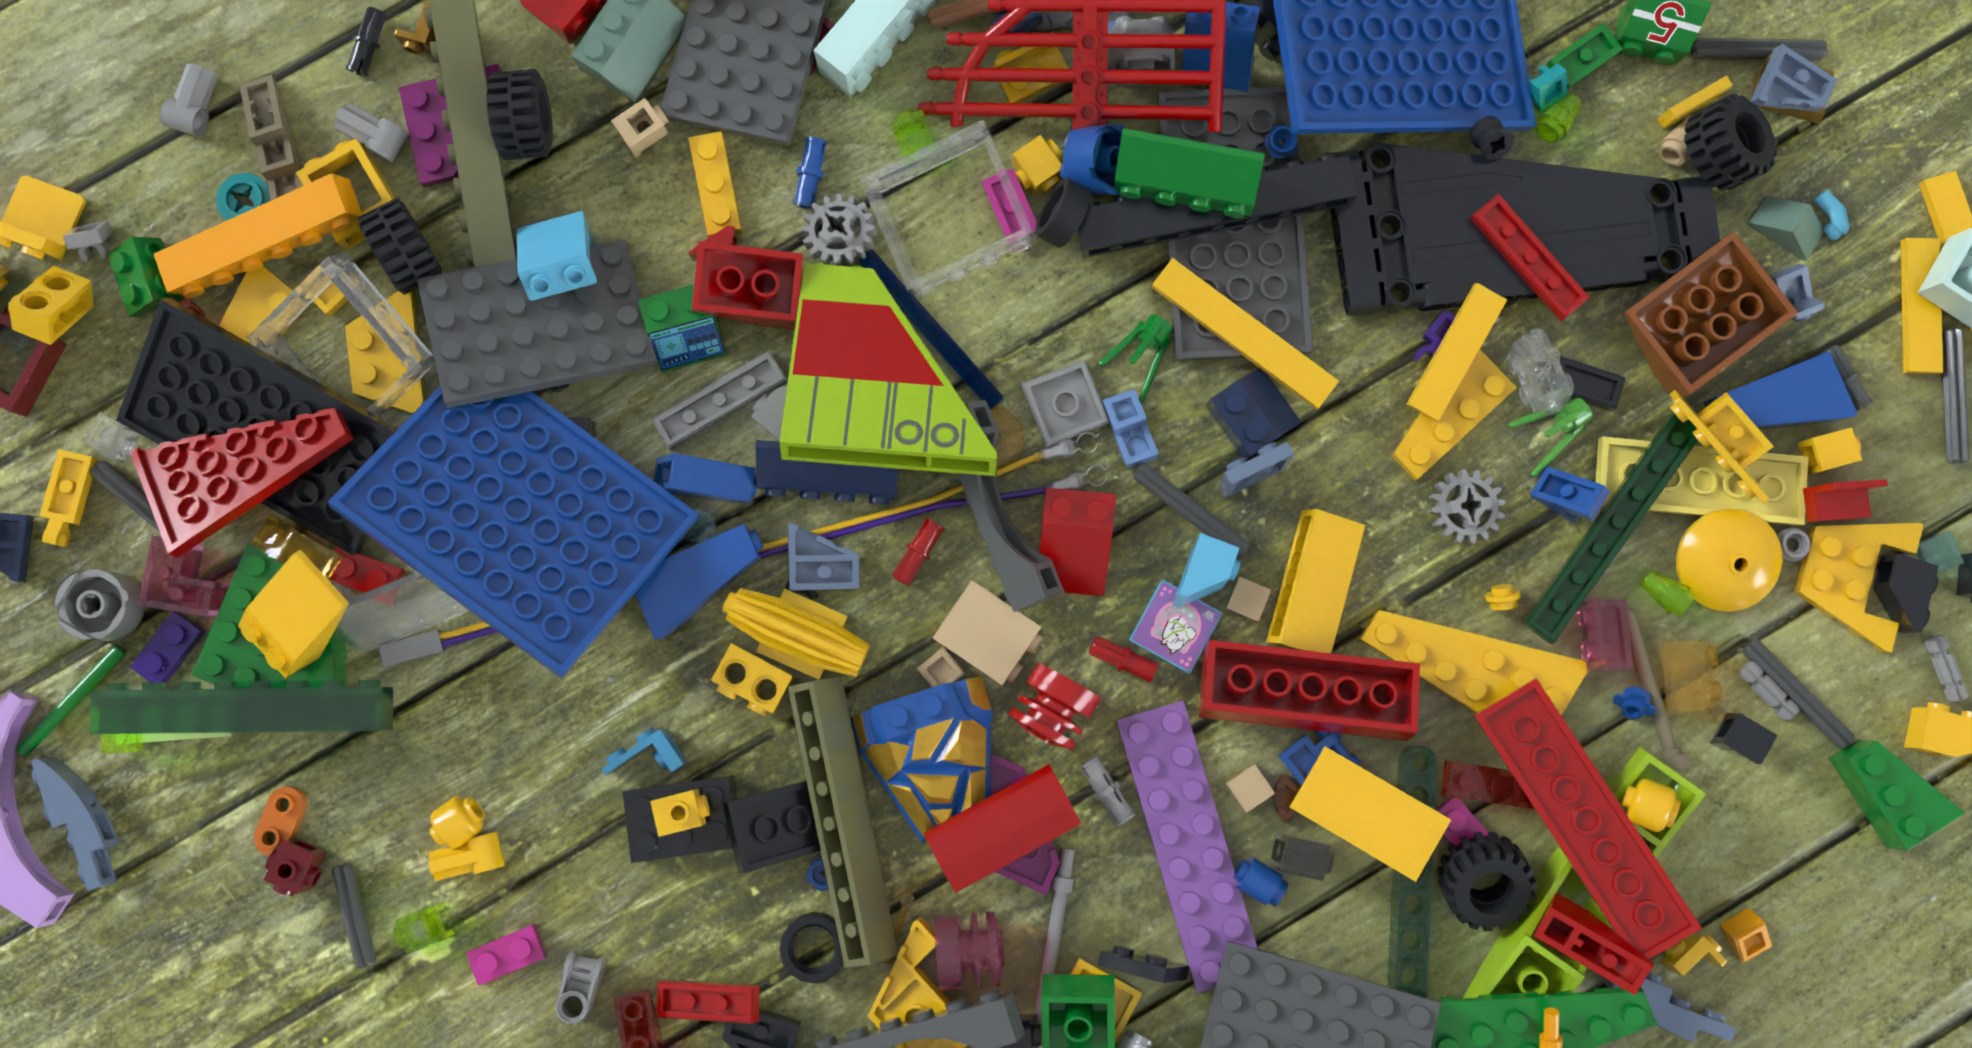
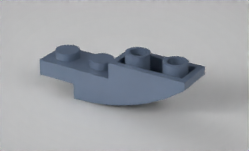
M49 757L31 760L33 767L32 779L36 787L40 789L44 801L43 814L47 821L51 823L52 828L67 826V841L70 848L75 851L79 863L78 876L81 882L86 885L87 891L117 883L107 849L120 845L113 824L96 795L72 769L57 758Z
M1649 972L1641 988L1646 995L1658 1027L1693 1043L1698 1029L1732 1042L1736 1028L1723 1023L1724 1015L1703 1008L1702 1014L1691 1011L1692 1003L1671 996L1673 989L1661 984L1663 977ZM1599 975L1608 988H1621Z

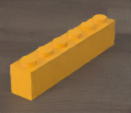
M331 173L153 255L167 293L183 295L184 298H194L204 294V289L209 286L223 285L233 281L236 274L252 272L262 268L265 261L272 258L281 259L290 256L293 253L292 249L301 245L317 244L323 240L322 236L330 232L346 231L363 214L350 179Z

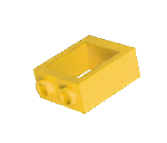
M357 138L339 143L335 146L334 151L324 157L309 160L303 169L296 172L304 186L326 175L333 174L359 159L382 199L380 202L362 211V214L396 198L370 152L364 148V145ZM358 220L353 222V226L346 231L330 232L335 241L346 250L366 240L359 227Z

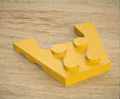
M1894 523L1810 527L1808 533L1810 549L1806 557L1801 560L1793 593L1828 617L1835 618L1847 626L1848 630L1856 636L1866 639L1879 652L1892 653L1899 623L1865 613V607L1880 548L1885 547L1908 555L1917 554L1924 524Z
M922 917L917 918L910 928L911 931L897 955V960L890 974L886 977L868 1014L869 1019L877 1028H880L879 1023L894 1017H900L901 1022L913 1019V1013L923 1009L933 1008L934 1013L946 1010L945 1005L950 1003L945 995L918 967V964L942 941ZM924 1038L906 1041L894 1047L964 1048L968 1045L948 1039Z

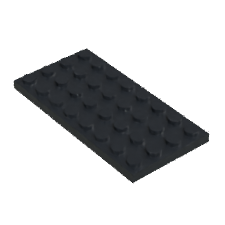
M171 298L160 300L116 419L118 422L160 445L162 442H177L182 438L202 434L216 436L226 434L227 429L246 428L251 424L276 420L280 423L295 420L296 415L315 414L320 410L337 409L343 414L354 440L260 503L352 556L360 553L367 534L330 508L328 501L398 430V427Z

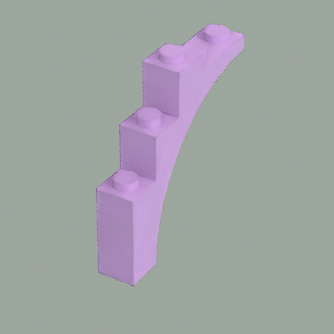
M10 692L0 700V905L35 928H41L56 923L74 896V893L54 878L36 856L22 827L16 805L14 777L17 751L15 748L20 744L26 723L40 699L29 692Z

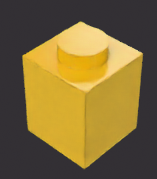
M1852 427L1797 443L1801 456L1809 457L1808 475L1862 461L1860 454L1861 443L1858 437L1854 435Z

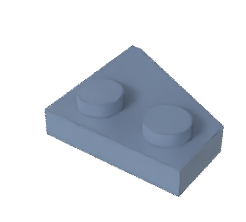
M1781 44L1774 48L1750 102L1756 106L1816 112L1825 108L1837 79L1792 49Z

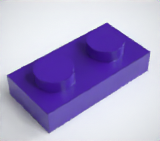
M172 611L130 668L155 687L163 688L206 631L181 612Z

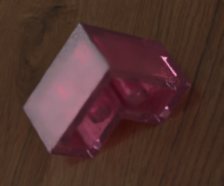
M152 535L137 605L216 618L230 584L197 579L204 548L203 544H198L179 558H175L167 553L162 537Z

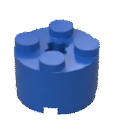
M1119 124L1071 130L1068 134L1063 154V164L1060 168L1061 178H1069L1091 191V196L1119 195L1120 192L1115 191V174L1122 131L1126 127Z

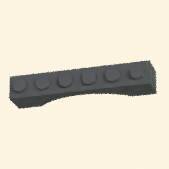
M986 400L965 402V406L996 450L999 431ZM996 472L995 476L956 473L966 493V501L972 508L979 525V533L985 540L992 557V565L998 572L1005 589L1006 599L1011 604L1013 611L1017 612L1034 607L1064 593L1065 591L1052 560L1027 542L1012 523L998 489Z
M996 989L979 995V1001L967 1004L966 998L946 1004V1010L934 1013L933 1008L920 1010L912 1014L913 1019L901 1022L900 1017H894L879 1023L880 1028L869 1031L868 1026L855 1028L847 1032L848 1037L839 1040L836 1039L835 1035L826 1036L816 1040V1047L814 1048H891L906 1041L924 1038L948 1039L967 1044L973 1048H999L1017 1043L1025 1035V1031L1013 992L1000 994V990Z

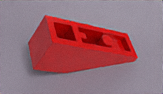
M1557 892L1540 919L1534 933V937L1633 995H1636L1654 965L1653 962L1594 914Z

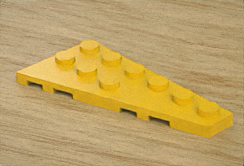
M1377 610L1359 638L1361 642L1390 660L1420 663V679L1476 714L1534 678H1537L1560 715H1562L1593 664L1382 610Z

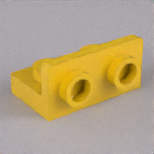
M1021 47L1017 50L1010 48L1001 52L993 62V68L1069 69L1058 47ZM998 82L1008 103H1022L1060 84Z

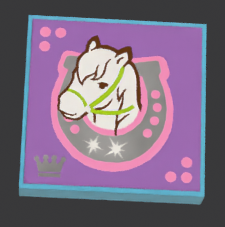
M1161 580L1128 641L1190 674L1223 613L1199 599L1179 608L1173 606L1178 588Z

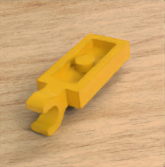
M58 449L39 515L49 519L43 533L42 542L67 547L70 540L69 523L80 525L93 480L90 469L98 462V458Z

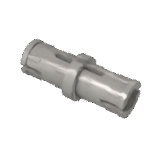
M1098 755L1079 766V769L1095 791L1094 797L1097 801L1102 802L1117 827L1136 815L1118 789L1121 786L1117 780L1113 781Z

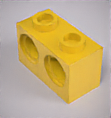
M52 266L44 274L38 276L20 294L15 295L8 303L12 330L49 345L53 344L94 307L91 280Z
M731 643L711 681L718 684L717 692L733 700L739 695L749 701L747 708L762 716H766L768 711L772 714L778 712L788 693V687L792 686L796 676ZM739 663L745 668L746 675L742 682L735 684L729 679L728 671L732 665ZM765 680L773 681L777 688L775 696L770 700L763 699L759 694V686Z

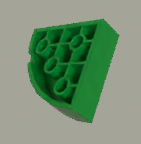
M247 544L192 672V676L319 726H337L345 702L347 681H345L346 645L340 625L338 623L319 659L288 678H285L278 670L273 669L257 646L245 639L238 625L247 606L288 559L265 547Z

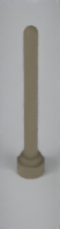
M1625 608L1621 611V619L1643 689L1651 695L1650 704L1656 708L1655 715L1652 717L1663 749L1660 751L1661 758L1659 760L1675 771L1688 768L1691 765L1687 752H1682L1681 746L1677 747L1635 612L1631 608Z

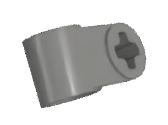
M574 950L569 951L564 964L562 983L556 1002V1013L561 1021L574 1024L592 1013L598 988L606 967L605 957H599L597 960L577 955V951ZM570 996H576L582 1001L583 1010L581 1014H574L569 1010L568 1000Z

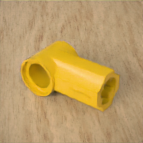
M496 831L470 838L467 843L456 849L449 846L435 849L429 852L428 865L430 873L436 882L470 872L477 874L505 866Z

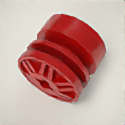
M1037 662L1026 682L1038 693L1036 698L1033 699L1023 695H1019L1017 698L1018 701L1029 706L1030 709L1027 714H1024L1012 707L1008 715L1013 717L1023 730L1052 746L1068 748L1072 751L1076 743L1063 736L1065 730L1068 728L1081 735L1083 730L1072 721L1074 714L1091 718L1101 697Z

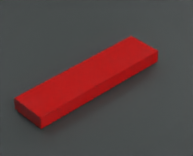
M1499 193L1470 217L1472 222L1560 322L1590 298Z

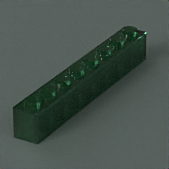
M309 680L286 681V688H273V681H250V688H237V681L214 682V689H201V682H178V689H165V682H142V690H129V683H106L105 690H91L89 734L393 730V687H381V680H358V687H345V680H322V687L309 688Z

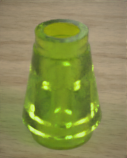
M1567 93L1537 118L1535 127L1538 136L1549 143H1556L1558 140L1564 139L1579 109L1582 107L1581 99L1575 94Z
M1653 569L1640 584L1669 615L1673 613L1678 617L1682 616L1696 598V595L1690 591V586L1658 573Z

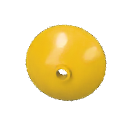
M1720 509L1697 519L1684 533L1676 553V571L1686 593L1699 604L1722 612L1743 610L1760 602L1775 586L1782 568V548L1773 528L1761 517L1740 509ZM1741 558L1743 564L1741 568L1736 570L1734 563L1737 559Z

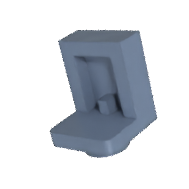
M1797 264L1770 275V278L1798 312L1791 320H1807L1813 316V313L1825 309L1824 301L1813 298L1807 266Z

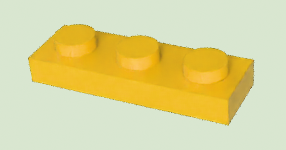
M722 131L688 137L708 237L710 238L726 226H734L737 233L742 232Z

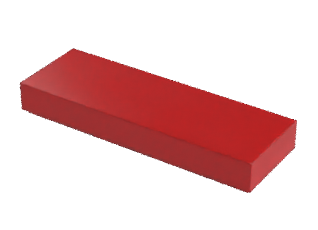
M660 980L658 981L657 1017L754 1024L759 1022V985Z

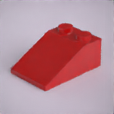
M699 241L692 311L757 326L794 330L799 304L803 254Z
M1045 487L1039 552L1052 560L1065 591L1064 593L1104 596L1113 533L1116 494Z

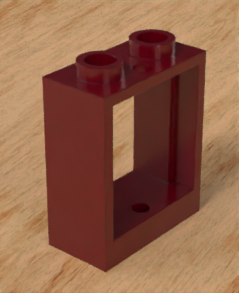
M7 307L3 312H0V335L5 326L12 328L10 313ZM34 339L39 343L12 392L9 393L0 388L1 408L26 417L29 415L67 345L58 339L51 345Z

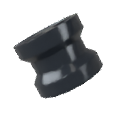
M1487 116L1477 121L1469 133L1470 142L1488 160H1496L1503 157L1513 145L1514 137L1512 133L1503 127L1501 121L1494 116Z

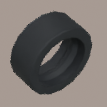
M1069 178L1061 180L1042 208L1035 227L1036 236L1057 248L1065 246L1084 219L1091 201V191Z
M819 912L802 914L789 924L781 937L779 951L782 964L789 974L800 981L809 983L826 981L835 975L844 963L835 918L828 914ZM811 926L822 927L827 930L835 943L834 955L830 962L823 967L815 969L799 963L793 950L794 940L798 933L804 928Z

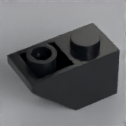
M1902 554L1881 556L1873 590L1891 621L1899 623L1898 632L1904 634L1921 633L1930 618L1928 607L1931 595L1938 586L1937 572L1939 566Z

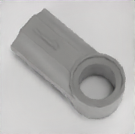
M193 63L186 64L174 97L167 98L162 105L160 112L162 125L193 136H201L208 124L209 114L206 108L219 76L202 66Z
M350 103L340 107L335 116L334 128L351 139L357 138L364 145V148L389 163H393L409 136V133L385 118L379 120Z

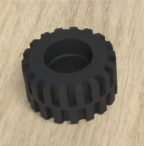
M536 69L491 73L486 92L487 114L492 139L500 156L504 160L547 157L553 140L552 115L547 89L539 72Z
M1732 94L1691 115L1688 123L1685 125L1686 135H1684V142L1687 145V154L1703 180L1706 179L1712 187L1717 186L1719 190L1723 191L1734 189L1767 173L1775 164L1774 157L1777 156V149L1775 147L1776 140L1772 127L1758 106L1751 103L1743 95Z
M395 198L358 217L359 227L390 281L399 292L405 295L418 288L417 279L442 274L438 260L401 200Z
M1474 832L1473 838L1468 839L1465 835L1459 838L1461 843L1457 846L1452 843L1448 847L1449 855L1443 854L1440 859L1442 867H1438L1437 875L1440 879L1438 882L1450 910L1456 915L1457 919L1462 924L1467 922L1469 927L1475 930L1482 926L1484 931H1492L1493 927L1496 926L1503 930L1507 928V923L1512 921L1516 924L1521 921L1519 915L1522 913L1527 915L1531 910L1528 903L1535 902L1537 895L1534 890L1537 889V881L1534 878L1531 867L1516 843L1513 844L1504 835L1499 838L1495 832H1489L1487 836H1483L1482 832ZM1502 873L1500 880L1495 885L1482 890L1471 889L1473 883L1482 875Z

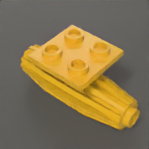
M740 588L737 593H729L722 611L727 613L726 621L760 642L756 650L757 653L818 680L821 679L824 670L856 677L870 648L868 643L843 628L848 616L785 588L780 598Z

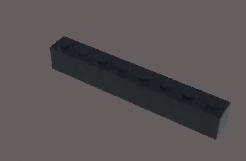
M1335 153L1319 157L1317 162L1304 164L1302 160L1292 161L1285 164L1284 168L1270 171L1269 167H1262L1252 216L1245 215L1244 218L1228 217L1224 214V211L1210 209L1209 212H1199L1189 208V205L1175 203L1172 206L1162 205L1155 202L1154 198L1149 197L1129 199L1119 196L1114 199L1113 203L1103 205L1098 201L1090 202L1084 219L1077 229L1082 258L1352 205L1357 193L1349 155L1338 157V154Z

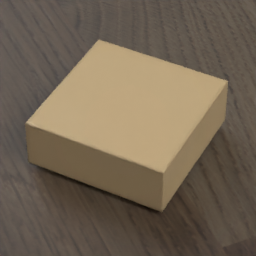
M1239 576L1225 609L1252 621L1259 622L1271 589Z
M944 646L917 668L931 687L945 683H955L966 674Z
M1252 764L1225 783L1245 813L1275 794L1256 764Z

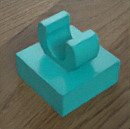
M1558 63L1550 69L1546 66H1540L1539 77L1536 79H1532L1528 75L1533 107L1539 112L1544 111L1568 94L1567 70Z

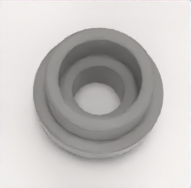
M1791 527L1777 533L1782 548V560L1796 562L1806 557L1810 549V539L1802 530ZM1788 539L1794 543L1792 551L1787 548L1786 542Z

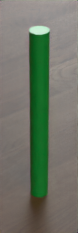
M115 644L15 748L20 755L27 757L127 653L126 650L120 645Z

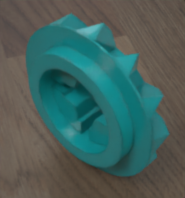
M238 173L230 176L221 184L216 195L217 209L226 221L271 201L268 185L260 177L250 173ZM251 193L249 198L255 204L254 207L244 205L241 208L242 203L238 201L239 199L235 195L247 197Z

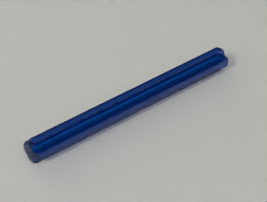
M872 249L866 251V258H859L861 266L874 269L902 312L981 400H986L989 409L992 410L1003 401V395L876 252Z

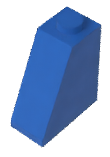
M676 453L656 458L653 481L672 495L742 504L751 502V497H754L757 491L754 467Z

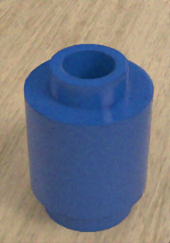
M1254 857L1248 862L1243 859L1233 876L1238 881L1237 889L1263 905L1269 903L1274 907L1283 898L1289 884L1282 879L1283 875Z

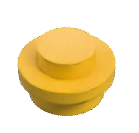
M1511 584L1492 586V591L1485 594V600L1489 602L1490 609L1492 610L1514 609L1519 606L1518 599L1521 598V591L1513 589Z

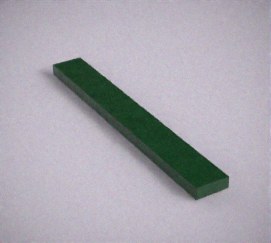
M1672 411L1523 620L1522 624L1549 644L1555 643L1697 443L1698 439L1692 433L1697 428L1689 419L1683 423Z

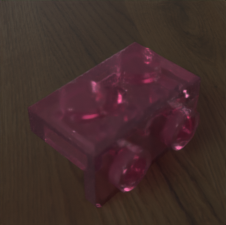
M1598 597L1584 601L1578 609L1577 619L1579 626L1583 628L1584 642L1581 645L1582 660L1586 663L1587 672L1626 671L1633 669L1626 600H1600Z

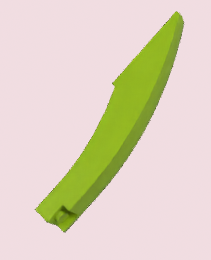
M1639 747L1618 774L1614 771L1606 784L1620 805L1628 786L1636 788L1638 782L1642 779H1649L1675 790L1676 800L1681 801L1671 828L1665 826L1662 831L1654 832L1633 824L1657 859L1706 796V793L1642 747ZM1621 806V807L1623 808V810L1625 811V813L1627 814V809H1628V808H1627V807H1624V806ZM1559 846L1535 879L1537 881V889L1534 892L1537 896L1535 902L1528 903L1531 910L1527 915L1523 913L1519 915L1521 921L1514 924L1511 921L1506 924L1507 928L1501 931L1462 999L1477 998L1479 995L1537 992L1540 995L1557 994V991L1571 990L1573 993L1585 978L1584 973L1587 967L1534 937L1537 925L1556 892L1587 909L1611 928V925Z

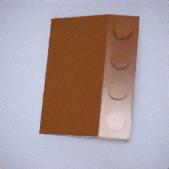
M1733 231L1623 314L1654 376L1669 395L1672 391L1676 390L1684 398L1796 316L1798 312Z

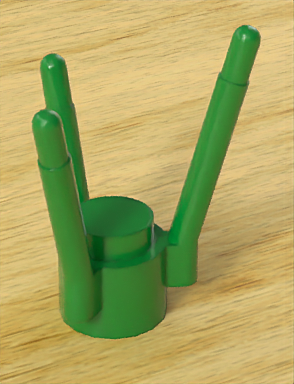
M1151 314L1146 322L1140 321L1135 329L1099 362L1101 367L1105 366L1137 337L1141 344L1130 358L1129 362L1131 364H1135L1147 348L1155 350L1158 347L1138 397L1141 404L1144 403L1164 352L1171 343L1168 336L1173 331L1172 326L1160 316Z

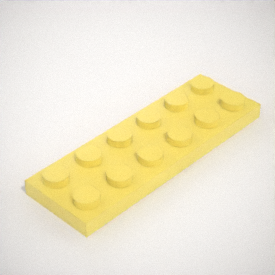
M1604 436L1598 438L1595 482L1605 485L1610 491L1602 507H1605L1651 441ZM1694 445L1648 510L1649 512L1702 517L1716 510L1732 508L1751 512L1770 524L1802 526L1805 525L1806 508L1803 488H1807L1809 457L1765 453L1748 465L1745 469L1764 489L1770 499L1763 503L1757 495L1752 499L1746 495L1738 485L1742 478L1734 470L1728 474L1715 459L1719 452L1714 447L1705 448L1704 446Z

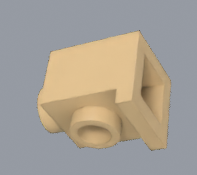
M645 98L611 120L636 158L641 155L640 152L668 134L664 126L669 122L658 105L651 107ZM644 125H649V126H650V127H648L647 129H645L644 131H642L641 133L639 132V131H640V128H641L642 126H644Z

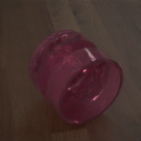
M995 910L986 911L987 927L978 928L977 912L971 913L969 929H962L958 913L934 915L939 992L963 990L965 973H973L977 989H982V972L990 971L991 988L1000 987V979L1004 967L1002 930L995 917Z

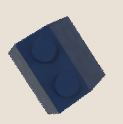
M1260 368L1211 398L1205 405L1240 456L1245 457L1246 460L1258 453L1259 449L1274 442L1301 423L1268 374Z

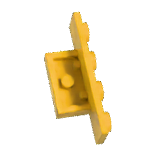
M1676 390L1670 393L1674 404L1670 406L1672 411L1683 423L1689 419L1696 426L1697 429L1692 433L1705 448L1712 445L1719 452L1715 459L1728 474L1734 470L1742 478L1738 485L1750 499L1757 495L1763 503L1770 500L1764 489L1745 468L1774 446L1727 392L1697 414Z

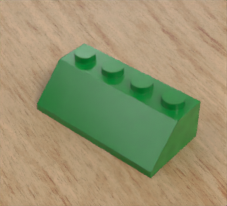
M1123 128L1115 174V191L1120 192L1121 196L1129 199H1140L1143 196L1154 198L1155 202L1162 205L1172 206L1175 203L1187 204L1189 208L1199 212H1209L1210 209L1224 211V214L1228 217L1244 218L1245 215L1252 216L1265 154Z

